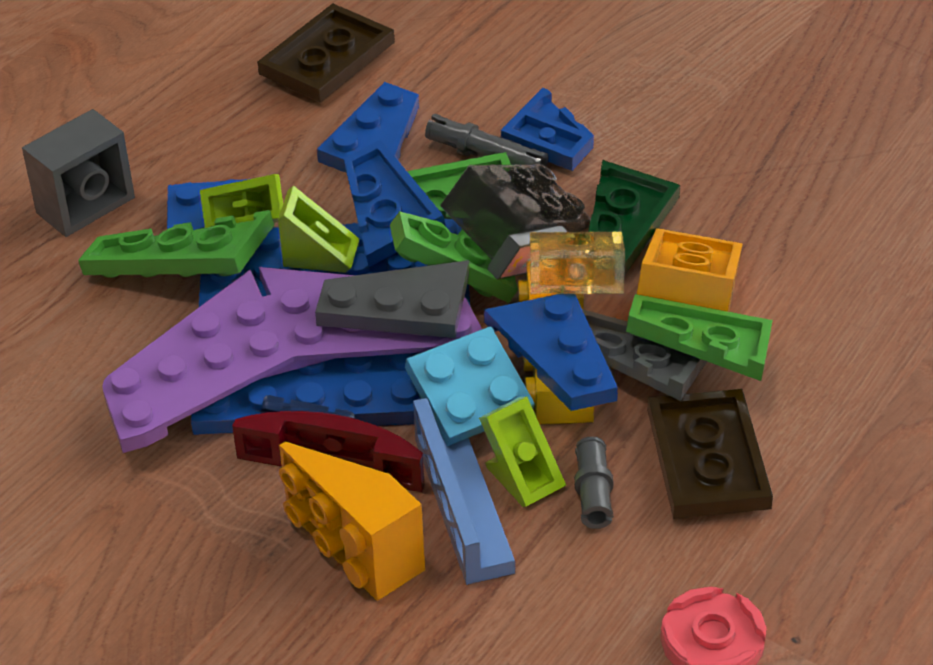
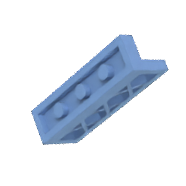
M424 398L413 401L415 441L418 449L423 452V464L466 585L515 574V559L469 438L447 446L440 434L428 399Z

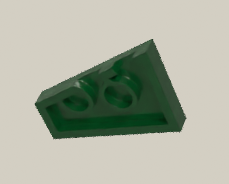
M602 160L599 185H597L595 205L585 245L584 262L625 276L654 235L656 228H659L680 198V185Z

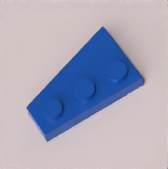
M384 82L317 148L318 162L347 173L344 158L379 140H382L399 161L401 156L400 148L404 138H408L419 109V94Z
M382 140L344 158L369 267L397 253L393 243L390 223L399 211L438 221L446 226L443 214Z
M574 291L484 309V323L488 327L491 326L494 332L499 331L508 340V347L518 358L524 356L537 369V377L570 411L617 401V384Z

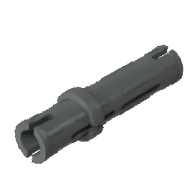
M433 114L431 116L432 120L429 119L425 129V137L427 139L458 149L457 153L469 156L472 154L483 157L506 152L513 170H518L537 179L541 178V172L544 173L548 164L547 153L479 130L478 125L473 123H458L438 114Z

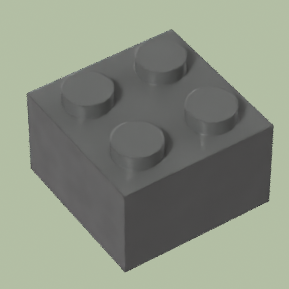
M94 109L22 147L36 213L65 237L135 198L124 132Z

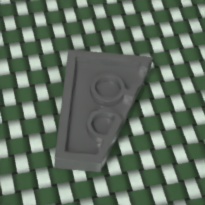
M469 260L326 279L323 282L315 311L316 326L456 338L469 277Z
M582 309L608 366L681 401L707 363L705 360L626 332L627 321Z

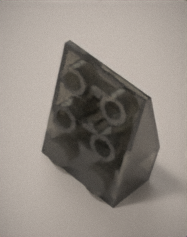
M541 164L469 165L440 205L491 260L508 235L562 226L573 236L588 228L591 217L584 211L585 205L575 195L565 192L555 182L557 180L555 174Z

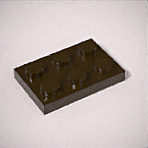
M332 3L257 61L258 72L263 77L321 103L395 43L394 29Z
M743 389L685 394L681 401L671 396L648 397V416L673 519L772 509L773 494Z

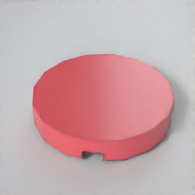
M704 587L691 589L674 598L662 620L660 640L665 656L673 665H756L763 656L767 628L761 611L748 598L736 593V597L724 594L723 588Z

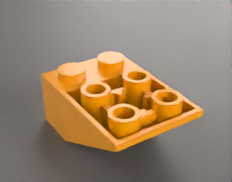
M289 442L279 445L282 468L279 469V475L284 484L286 495L283 508L288 519L297 528L303 526L313 536L320 552L325 557L329 558L332 556L343 567L347 578L356 588L363 587L378 601L425 571L422 504L388 473Z

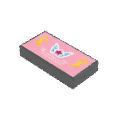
M562 226L508 235L487 269L497 280L526 274V261L555 260L571 238V235Z

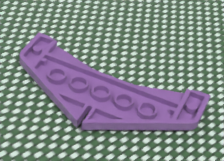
M259 267L260 280L267 296L262 297L251 270L247 271L105 378L102 387L106 406L122 452L126 453L147 447L168 436V426L259 379L335 358L425 352L482 330L465 296L456 338L316 326L315 311L324 280L355 275Z

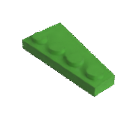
M270 210L255 212L253 221L236 223L234 216L216 218L215 226L193 230L192 224L189 222L176 224L156 236L153 235L151 228L99 236L79 258L78 262L83 275H103L107 278L118 275L152 277L158 274H179L183 277L196 274L231 276L241 272L273 228L274 222Z

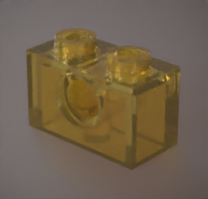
M530 232V294H624L625 248L622 232Z

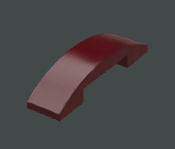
M280 411L237 418L232 425L237 459L282 467L279 445L289 442L388 473L406 490L422 492L425 486L423 452L402 437L368 422L329 413Z

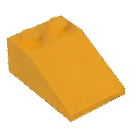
M656 228L642 261L637 295L729 312L743 243Z

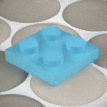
M491 326L406 359L405 369L421 399H428L440 434L447 446L484 432L479 417L519 397L527 396L532 408H534L535 403Z

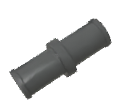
M585 437L577 442L575 448L578 471L574 476V486L581 498L582 523L588 528L601 529L611 524L613 518L610 493L614 488L613 474L607 468L605 442L598 437Z

